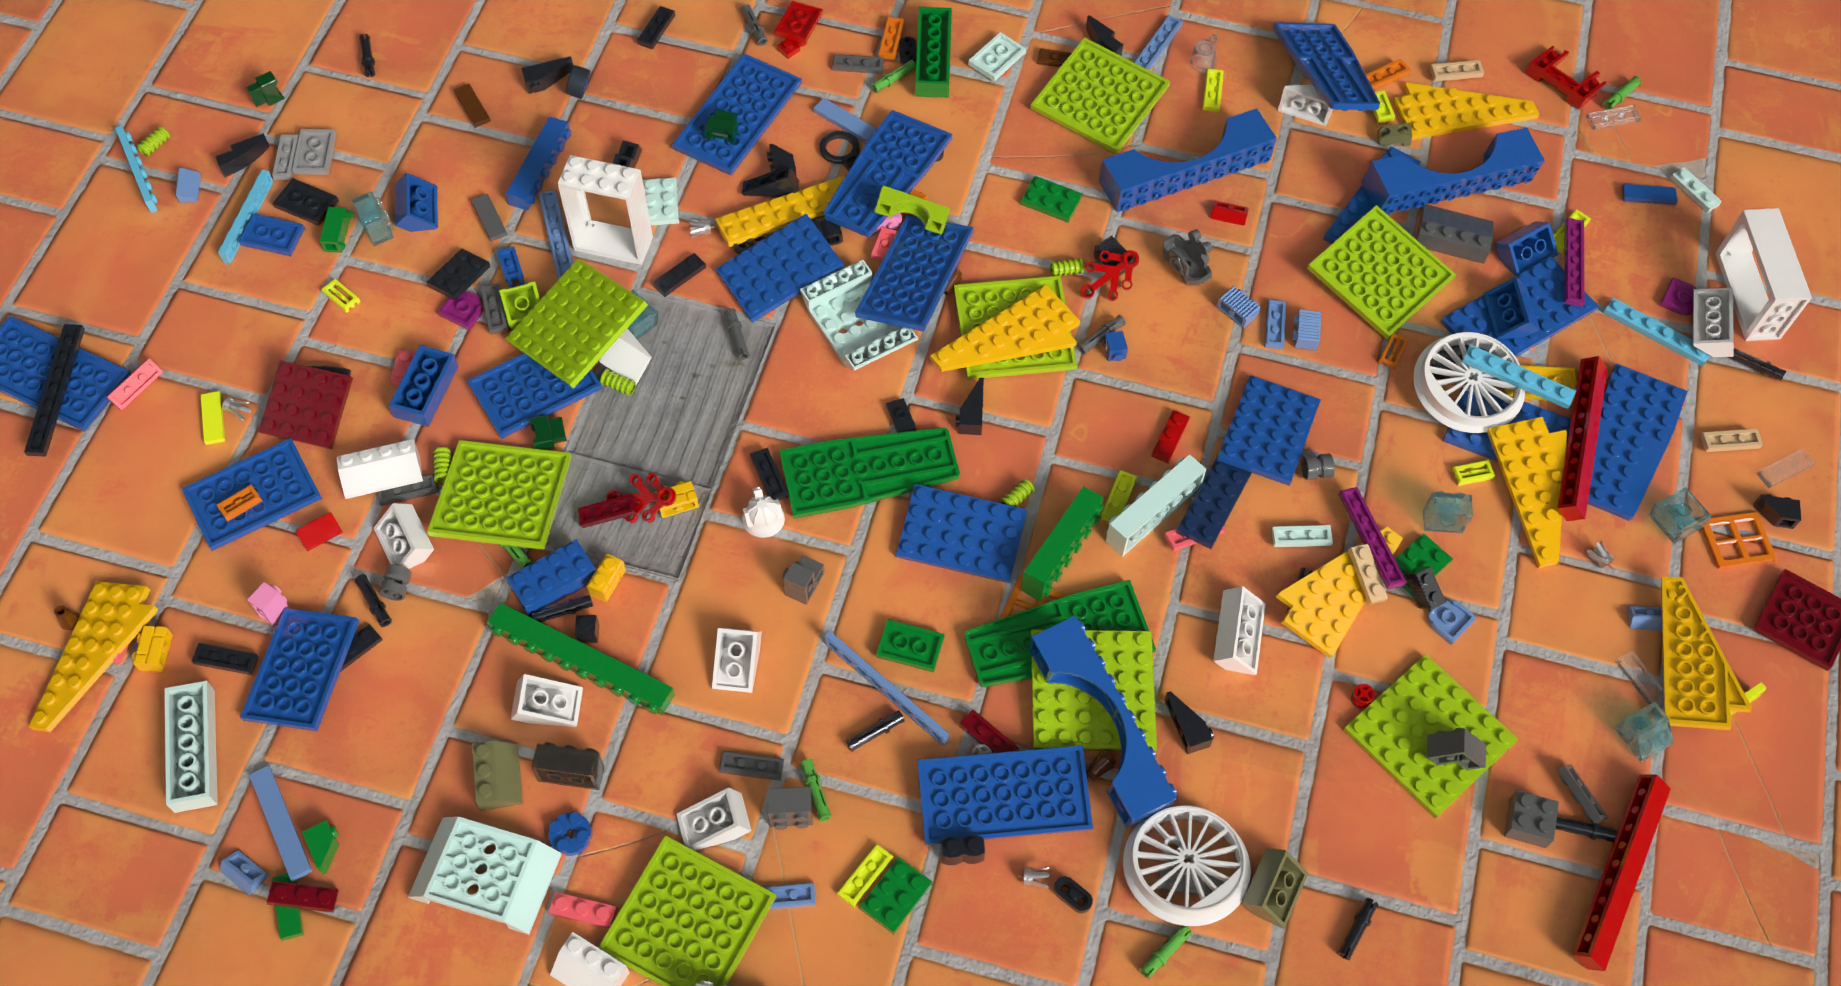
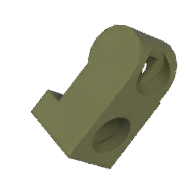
M1410 123L1391 124L1380 127L1378 129L1380 144L1389 146L1391 144L1403 143V146H1410L1412 139Z

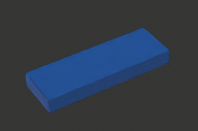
M1623 184L1621 187L1623 201L1676 205L1678 202L1676 187Z

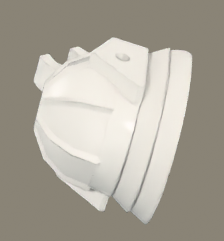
M760 486L752 488L754 497L748 502L747 507L743 508L742 522L744 528L755 537L766 538L773 536L784 525L785 516L778 499L773 500L770 496L763 495Z

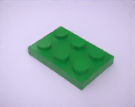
M1034 176L1021 199L1020 205L1069 223L1082 199L1083 193Z
M1423 533L1398 555L1395 560L1403 576L1418 566H1431L1436 577L1452 562L1453 558ZM1406 582L1402 587L1414 597L1412 591H1410L1409 584Z
M887 619L876 658L934 673L945 634Z
M898 857L861 904L860 910L894 935L930 888L932 881Z

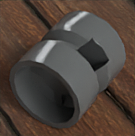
M1326 453L1320 454L1317 457L1315 455L1303 456L1301 459V469L1304 479L1314 480L1318 476L1320 478H1332L1335 472L1332 455Z
M387 565L379 594L390 600H404L407 591L406 585L409 584L412 572L404 566Z

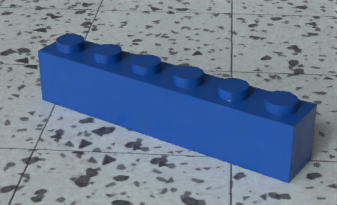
M553 117L547 119L506 192L507 201L510 206L529 210L531 204H534L538 191H541L545 179L549 177L550 170L556 164L559 153L563 151L565 142L570 139L571 130L567 121Z

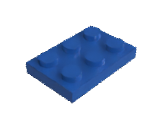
M253 214L239 243L241 246L291 257L305 227L303 224Z

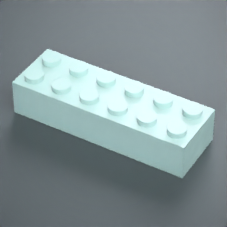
M1190 454L1185 459H1179L1172 470L1168 469L1162 475V479L1158 482L1154 481L1147 492L1140 493L1132 505H1126L1119 516L1115 515L1109 521L1106 543L1123 557L1200 489L1206 468Z
M207 681L165 688L166 805L174 813L218 805L215 690Z

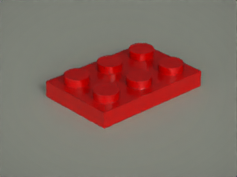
M792 1L775 28L774 36L806 44L823 15V9Z

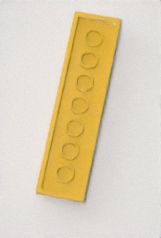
M845 176L715 218V223L727 245L731 247L735 243L740 244L746 242L747 239H755L761 237L762 234L778 231L804 214H807L810 219L823 216L824 210Z

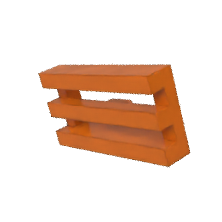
M1393 333L1378 363H1385L1386 367L1392 366V369L1396 370L1409 339ZM1393 339H1397L1389 358L1386 359L1385 356ZM1400 341L1404 342L1396 358V361L1393 362L1392 358L1400 344Z
M249 485L217 504V507L228 522L262 502V499L254 487Z

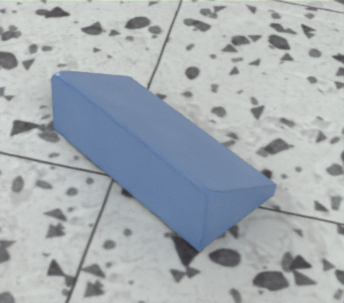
M179 168L176 196L180 203L198 202L200 172Z
M1627 606L1631 629L1662 631L1661 608Z
M239 850L221 860L220 871L248 895L252 894L268 877L264 870Z

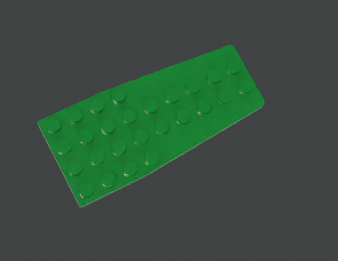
M947 428L837 439L779 450L794 519L850 509L913 492L915 484L932 487L958 480L960 477L958 463Z
M1126 580L1075 593L966 630L964 639L979 685L981 687H989L1032 679L1031 653L1028 649L1031 641V630H1046L1073 616H1076L1078 621H1082L1086 630L1149 631L1131 581ZM1152 639V653H1154L1156 647Z

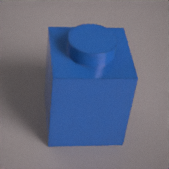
M1123 331L1105 333L1103 345L1108 361L1126 359L1128 347Z

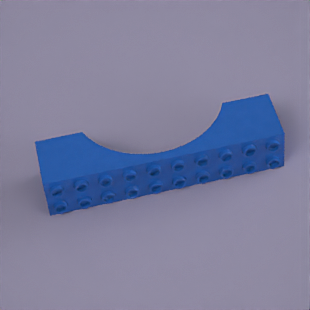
M1256 108L1227 118L1221 142L1214 150L1203 157L1186 162H1164L1146 157L1133 149L1103 159L1099 183L1116 212L1126 211L1132 207L1144 205L1146 202L1158 200L1167 195H1173L1179 191L1190 189L1199 184H1205L1214 179H1220L1229 174H1235L1240 170L1249 169L1261 163H1267L1271 160L1277 137Z
M1525 127L1496 134L1484 153L1483 164L1471 171L1452 174L1435 172L1421 167L1402 154L1372 161L1361 183L1373 207L1377 205L1389 215L1393 212L1406 211L1413 207L1420 208L1424 205L1437 204L1444 200L1451 201L1457 197H1467L1471 194H1481L1488 190H1498L1502 187H1512L1519 183H1529L1533 180L1537 171L1540 170L1545 160L1528 128Z
M1073 616L1032 636L1028 649L1047 684H1064L1080 689L1095 698L1111 716L1119 734L1121 759L1116 778L1108 788L1107 794L1126 829L1157 812L1171 807L1177 799V791L1172 783L1169 784L1167 781L1164 767L1158 765L1154 749L1151 746L1148 747L1145 741V733L1134 722L1136 718L1133 712L1128 710L1124 704L1126 701L1123 694L1115 688V680L1105 670L1103 658L1096 654L1094 650L1095 644L1091 638L1086 636L1084 624L1081 620L1078 621L1076 616Z

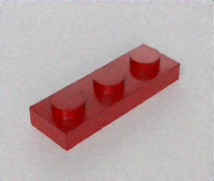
M1176 410L1172 411L1151 457L1169 464L1187 427L1190 416Z

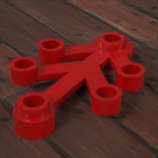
M1128 250L1124 254L1109 253L1108 251L1100 253V260L1102 262H1108L1109 260L1119 261L1120 263L1116 266L1095 264L1092 261L1088 262L1085 266L1088 273L1097 271L1106 274L1092 284L1083 285L1080 290L1081 296L1084 299H1091L1095 291L1111 279L1107 298L1110 301L1117 300L1119 272L1126 268L1125 280L1122 281L1121 286L1124 290H1130L1133 285L1131 281L1132 271L1139 263V255L1133 250ZM1102 254H1107L1108 259H1103ZM1132 257L1134 261L1130 263L1127 261V258ZM1089 264H1092L1094 266V269L1089 270L1087 266ZM1124 282H1129L1130 287L1126 288ZM1086 289H1089L1091 291V294L1085 295L1084 291ZM1113 292L1116 294V297L1110 298L1109 294Z
M650 473L646 481L658 491V493H651L642 482V477L638 474H632L629 482L641 494H633L635 502H639L636 505L637 514L633 515L632 519H630V516H627L625 520L629 523H635L638 520V514L651 501H657L649 510H645L642 513L644 521L647 523L653 522L655 514L663 506H670L675 502L677 497L676 491L671 487H664L660 483L659 476ZM613 489L607 493L606 500L629 494H622Z

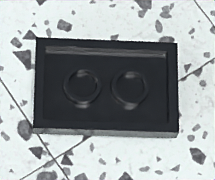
M292 178L275 199L273 206L319 226L326 218L328 207H334L339 200L333 194Z
M461 248L426 283L429 288L456 301L491 266L489 261Z

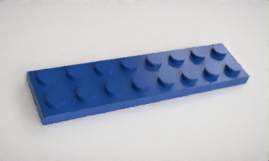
M1390 146V148L1381 158L1384 159L1404 154L1408 159H1410L1414 163L1420 165L1421 161L1411 157L1410 155L1392 146ZM1361 185L1324 235L1323 240L1333 244L1374 208L1363 185Z

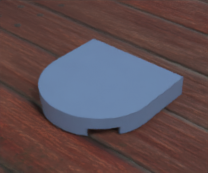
M1454 600L1446 601V603L1430 610L1428 613L1430 627L1450 645L1477 618L1463 605Z

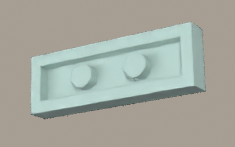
M1685 167L1671 175L1670 179L1706 213L1718 207L1722 202Z
M1330 525L1272 527L1271 530L1274 547L1332 546L1333 544Z

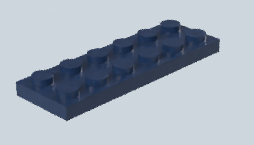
M1216 458L1176 533L1212 549L1252 472L1223 463Z

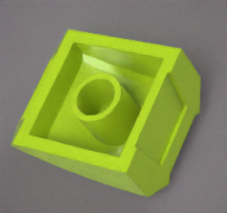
M535 281L518 287L499 290L508 324L512 329L540 301Z

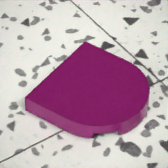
M1673 277L1659 306L1680 315L1694 314V289L1697 288Z
M465 292L456 301L449 298L438 311V315L470 330L481 316L483 306L476 294Z

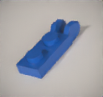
M515 247L498 250V257L509 288H514L512 281L518 279L520 286L525 285Z

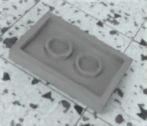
M300 129L292 167L293 174L329 175L337 136L336 130Z

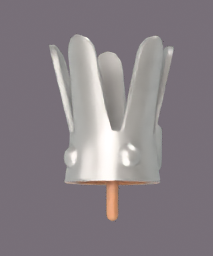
M689 219V223L695 225L690 227V234L692 235L690 238L702 234H711L710 228H716V226H710V220L697 221Z
M228 397L223 401V410L228 411L245 421V418L236 410L247 413L252 412L251 409L242 405L250 404V402L236 401L232 397Z
M1602 541L1596 543L1597 547H1594L1593 551L1587 550V553H1585L1598 562L1602 569L1606 566L1613 569L1610 563L1615 559L1607 552Z
M1050 867L1034 870L1025 868L1024 875H1018V877L1024 878V885H1035L1048 889V885L1033 879L1048 878L1049 873L1034 871Z

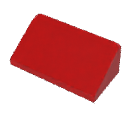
M1214 201L1211 219L1244 226L1248 215V207Z
M332 512L297 529L296 533L306 550L309 551L342 534L343 531Z

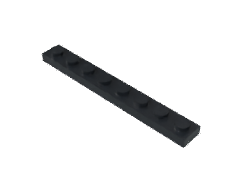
M63 325L24 450L27 456H47L85 331L83 325Z

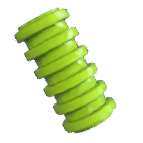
M158 126L157 130H154L153 133L149 134V137L141 141V144H137V148L144 156L149 157L150 153H154V150L158 149V146L166 143V139L169 140L171 138L170 134L166 129Z
M1075 258L1072 261L1068 259L1067 261L1062 260V262L1058 260L1056 263L1051 261V275L1061 276L1063 274L1066 276L1067 274H1078V272L1083 274V259L1078 258L1076 260Z
M606 369L600 377L602 385L611 387V389H615L618 392L620 391L622 394L626 393L627 396L633 394L636 388L634 380L631 381L630 378L621 376L618 373L616 374L609 369Z
M439 447L433 451L435 465L434 480L437 483L444 484L451 464V450L446 447Z
M1022 479L1021 483L1019 482L1017 486L1013 487V490L1009 491V494L1005 495V498H1001V504L1018 507V504L1020 505L1035 491L1033 484L1027 479Z

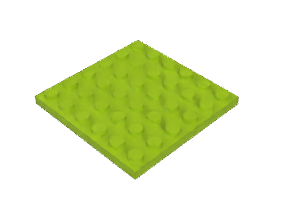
M1084 37L1032 102L1030 109L1118 154L1168 89L1170 81Z
M1377 205L1307 267L1312 274L1386 339L1404 325L1456 276L1450 268Z
M578 258L511 331L505 340L574 389L648 304Z
M1061 276L954 285L960 335L963 336L1045 285L1066 305ZM1074 347L966 367L967 380L979 379L980 377L991 378L1077 370Z
M459 440L427 530L428 536L544 550L572 459L571 453Z
M1031 630V638L1044 630ZM1086 630V636L1091 638L1095 644L1094 650L1096 654L1101 656L1105 662V670L1113 676L1115 688L1123 694L1126 701L1124 704L1128 710L1133 712L1136 718L1134 722L1145 733V741L1148 747L1151 746L1156 751L1152 631ZM1031 655L1033 750L1083 746V750L1121 751L1117 728L1106 709L1095 698L1080 689L1064 684H1047Z
M1427 654L1343 730L1435 819L1518 740L1514 734ZM1456 728L1467 729V731L1486 744V768L1466 770L1457 763L1436 765L1427 759V735L1435 734L1437 731H1454Z
M665 835L598 948L660 986H695L696 983L700 984L701 981L714 983V986H727L777 896L773 892Z

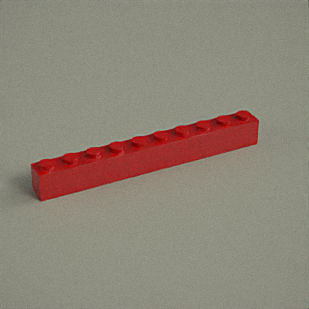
M1600 356L1584 358L1580 362L1557 507L1566 521L1586 519L1608 371Z
M1641 774L1638 776L1572 956L1587 970L1606 971L1671 788L1657 774Z

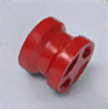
M1367 684L1358 685L1351 695L1353 705L1357 708L1368 707L1375 695L1373 688Z

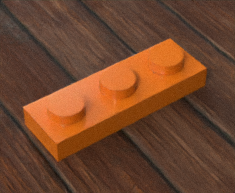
M888 17L879 50V57L889 60L896 59L904 19Z
M1398 59L1367 73L1366 76L1373 90L1408 75L1411 69L1402 59Z

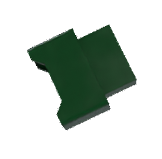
M271 71L256 77V83L246 87L256 107L264 103L271 106L285 99L278 87H276L278 81Z
M716 110L714 117L709 116L705 127L706 139H724L734 144L738 133L737 113Z
M548 415L529 418L532 431L536 434L533 440L535 449H555V443L567 441L562 417L549 419Z

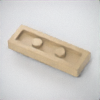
M1480 60L1431 64L1430 67L1434 81L1479 78L1484 75Z
M1758 429L1703 432L1700 436L1705 452L1760 449L1763 446Z
M1364 544L1348 549L1367 604L1370 605L1387 600L1388 596L1369 545Z

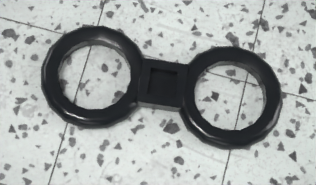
M845 131L828 133L819 144V152L825 160L833 164H843L848 171L859 156L860 144L857 138ZM845 139L852 144L853 148L847 155L834 156L827 151L826 146L832 140Z

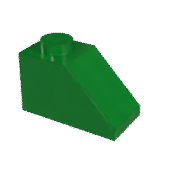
M325 820L302 832L315 865L322 875L327 873L339 847L337 837L340 836L335 825L331 826Z

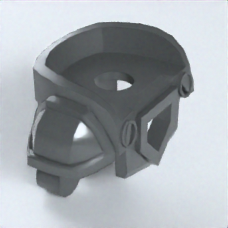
M1198 229L1190 231L1188 233L1189 239L1186 241L1180 235L1173 234L1168 236L1163 244L1164 259L1180 277L1182 276L1184 282L1189 286L1203 284L1212 277V271L1207 266L1210 260L1208 253L1212 251V245L1208 241L1201 243L1199 240L1201 239V233Z

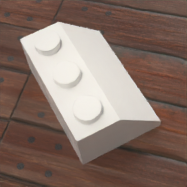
M393 503L374 527V531L390 564L410 569L425 562L434 550L412 504Z
M572 932L560 949L550 976L565 986H621L630 972L626 965Z

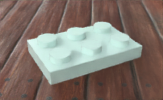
M1000 32L969 60L968 65L992 81H995L1026 53V48Z
M676 177L643 180L651 226L678 224L679 211Z

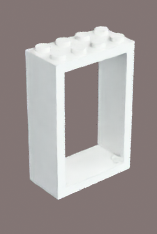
M570 155L558 181V187L574 251L642 265L653 235L641 170ZM585 192L626 200L631 228L591 220Z
M1779 208L1743 210L1715 254L1727 288H1733V307L1745 341L1781 339L1812 299ZM1753 250H1754V253H1755L1757 262H1758V264H1759V267H1760L1762 276H1763V278H1764V281H1765L1767 290H1768V292H1769L1770 299H1768V297H1767V294H1766V291H1765L1763 282H1762V280H1761V277H1760L1758 268H1757V266H1756V263H1755V260H1754V257H1753V254H1752V251H1753Z

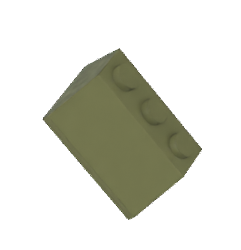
M495 740L473 743L475 796L479 809L484 811L523 804L518 744Z
M1266 848L1242 904L1253 915L1285 929L1308 872L1287 850Z

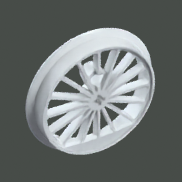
M1474 332L1456 333L1434 341L1424 349L1416 362L1414 386L1420 402L1436 420L1462 432L1485 433L1488 428L1506 425L1516 417L1523 405L1525 390L1504 381L1491 379L1496 377L1462 363V360L1451 348V346L1459 345L1464 358L1466 354L1465 345L1471 344L1520 366L1515 355L1504 344L1490 336ZM1445 349L1456 364L1437 353ZM1433 358L1453 371L1432 367L1429 365L1430 360ZM1432 373L1454 378L1436 380ZM1459 383L1447 391H1444L1440 386ZM1493 386L1514 390L1513 398ZM1462 387V392L1454 402L1448 395ZM1469 391L1465 414L1456 404L1464 392ZM1473 391L1481 416L1470 415ZM1488 391L1509 403V405L1502 409ZM1481 394L1497 412L1496 414L1487 415Z
M1175 806L1157 812L1153 816L1141 821L1133 829L1124 849L1123 868L1131 892L1149 912L1173 924L1202 926L1219 921L1238 907L1249 887L1251 866L1243 841L1224 819L1203 808ZM1175 819H1188L1187 848ZM1192 820H1195L1205 825L1191 850ZM1171 821L1176 836H1169L1159 824ZM1208 826L1219 832V834L1195 851ZM1155 828L1165 839V842L1162 844L1146 836V834ZM1222 837L1230 844L1229 847L1201 854ZM1141 841H1144L1162 850L1164 854L1140 852L1138 847ZM1175 844L1178 846V849L1174 850L1168 847V845ZM1234 852L1237 863L1209 860L1207 858ZM1138 858L1171 862L1140 870ZM1208 866L1238 870L1229 878ZM1175 867L1151 887L1148 886L1143 878V875ZM1180 871L1167 899L1161 898L1154 892L1156 888ZM1205 873L1223 881L1224 883L1217 888V886L1205 875ZM1184 874L1186 875L1185 905L1179 906L1169 901ZM1190 874L1201 901L1191 907L1188 906ZM1197 875L1213 891L1206 897L1204 895Z

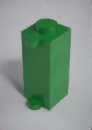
M328 207L320 237V244L324 252L342 253L346 245L344 243L350 219L354 215L353 212L347 211L346 208Z

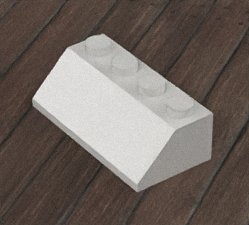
M1733 288L1694 289V347L1712 357H1733Z
M414 439L337 456L338 472L345 499L423 481L420 455Z
M1243 586L1223 590L1213 661L1225 670L1257 675L1266 603Z

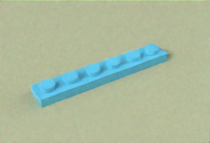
M123 126L116 127L115 129L143 199L151 213L158 211L155 204L158 203L154 192H150L153 188L149 180H145V178H148L144 168L140 167L143 163L139 155H135L138 151L134 143H130L133 141L129 131L125 132Z
M261 170L259 176L256 177L255 184L249 190L246 201L241 205L238 216L235 217L230 231L227 232L223 244L219 247L218 253L223 263L231 264L240 247L239 240L252 215L258 213L273 184V179L267 170Z
M1614 297L1603 312V314L1702 367L1710 356L1694 347V340Z
M1471 344L1462 360V363L1566 409L1570 407L1576 390Z

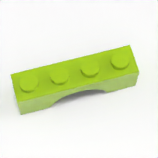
M882 186L874 212L888 217L901 212L913 214L923 222L926 230L942 235L950 208Z

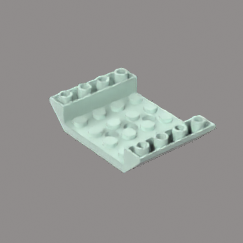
M864 260L800 289L810 316L843 365L853 371L918 340L917 335L912 329L856 318L855 311L872 281V271ZM856 321H861L864 324L861 326H857L854 323ZM840 329L848 330L844 334L838 332Z
M458 816L443 817L408 898L427 904L433 901L504 923L511 930L529 935L562 854L532 838ZM488 845L496 846V850L492 854L484 852ZM486 865L487 871L484 874L476 873L478 866ZM471 885L479 886L476 894L469 895L467 893Z

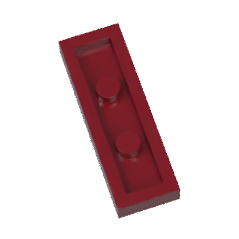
M629 494L578 508L580 526L586 528L637 514L635 496Z
M973 709L959 723V727L978 743L988 746L992 753L1019 751L1017 745Z
M272 881L267 905L334 913L339 890Z

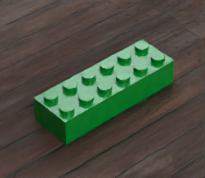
M919 7L915 81L916 97L949 98L952 8Z
M1083 486L1025 569L1021 584L1022 592L1040 602L1044 596L1048 597L1050 595L1053 583L1060 580L1064 567L1068 568L1073 560V554H1077L1080 551L1083 539L1087 540L1089 538L1092 526H1097L1102 516L1100 514L1104 508L1102 505L1104 497Z

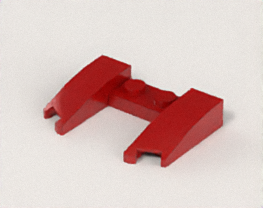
M1551 46L1529 63L1525 73L1536 81H1540L1542 78L1562 93L1568 95L1565 101L1579 110L1607 82L1603 81L1600 84L1596 79L1600 73L1595 71L1584 81L1578 83L1556 68L1568 56L1569 51L1564 50L1563 54L1560 55L1553 51L1554 46Z

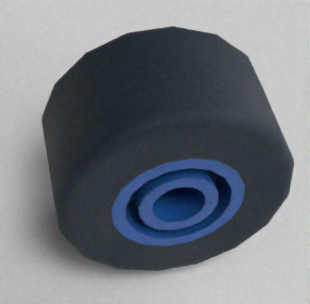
M577 65L572 67L566 86L567 95L579 99L583 98L590 77L589 69Z

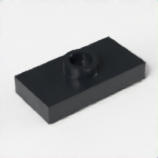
M904 398L886 403L897 433L917 431Z

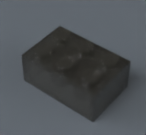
M545 742L544 744L537 743L531 768L538 782L599 790L605 766L600 753L595 749L586 748L581 750L571 745L559 747L553 743Z

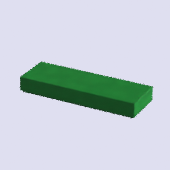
M288 873L272 877V881L297 884V880L291 881ZM276 906L280 939L283 941L304 935L301 910L298 908Z

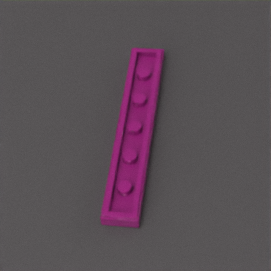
M1566 218L1564 221V304L1583 307L1585 303L1584 221Z
M1358 487L1341 490L1338 495L1363 544L1369 545L1386 589L1404 586L1407 581Z

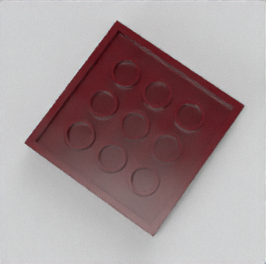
M280 360L258 432L283 439L291 438L296 442L332 450L353 377Z
M1784 569L1753 631L1829 671L1841 649V598Z

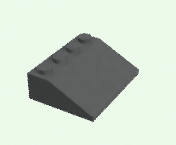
M1431 205L1423 206L1416 236L1418 242L1428 250L1482 264L1485 263L1493 239V221Z

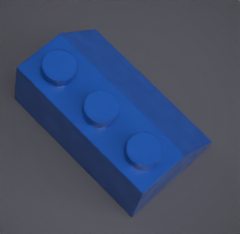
M409 173L404 174L395 183V226L409 232L437 229V186Z
M1535 221L1495 243L1499 260L1514 276L1521 274L1549 257L1554 258L1558 255L1550 222Z
M1517 277L1484 293L1498 340L1524 338L1540 330L1527 285Z

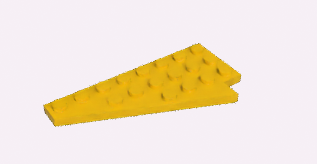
M1405 83L1404 89L1407 95L1395 97L1394 99L1395 107L1402 122L1410 123L1411 140L1537 119L1539 116L1533 101L1415 83Z
M1045 285L930 355V360L941 372L1075 347L1077 341L1068 332L1079 326L1080 320Z
M1543 417L1488 428L1487 434L1537 567L1542 568L1556 565L1559 562L1562 514L1557 507L1566 456L1567 431L1549 433Z
M1389 527L1381 530V533L1393 555L1403 538ZM1348 551L1275 596L1290 607L1281 623L1328 658L1334 655L1366 601Z
M1662 576L1664 725L1730 730L1731 711L1750 713L1751 705L1683 577Z
M95 582L29 724V728L37 731L51 732L111 665L117 654L127 647L157 613L158 608L154 605H144L150 592L147 586Z

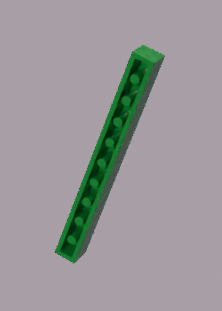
M502 603L497 606L487 621L490 632L497 637L503 636L515 646L519 644L531 654L537 653L545 661L550 663L553 661L563 670H571L581 679L586 680L587 678L593 681L599 688L606 687L618 697L622 695L628 698L630 703L636 706L640 704L652 714L658 713L663 715L675 696L673 687Z

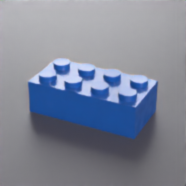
M419 345L388 405L394 418L429 427L459 367L454 354Z
M576 539L506 578L527 616L532 617V612L548 608L587 586L596 568Z

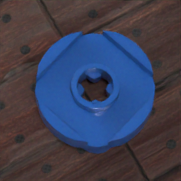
M578 812L562 814L551 822L549 826V840L552 847L567 856H574L583 852L588 847L590 838H592V828L588 820ZM568 830H575L576 832L573 834V838L570 839L569 836L565 837V834Z

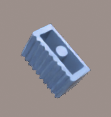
M1235 286L1224 293L1217 303V307L1243 328L1257 318L1260 311L1258 303L1246 297L1244 292L1235 288Z
M1299 309L1298 315H1294L1293 326H1296V330H1293L1292 341H1295V348L1317 350L1320 342L1322 312Z

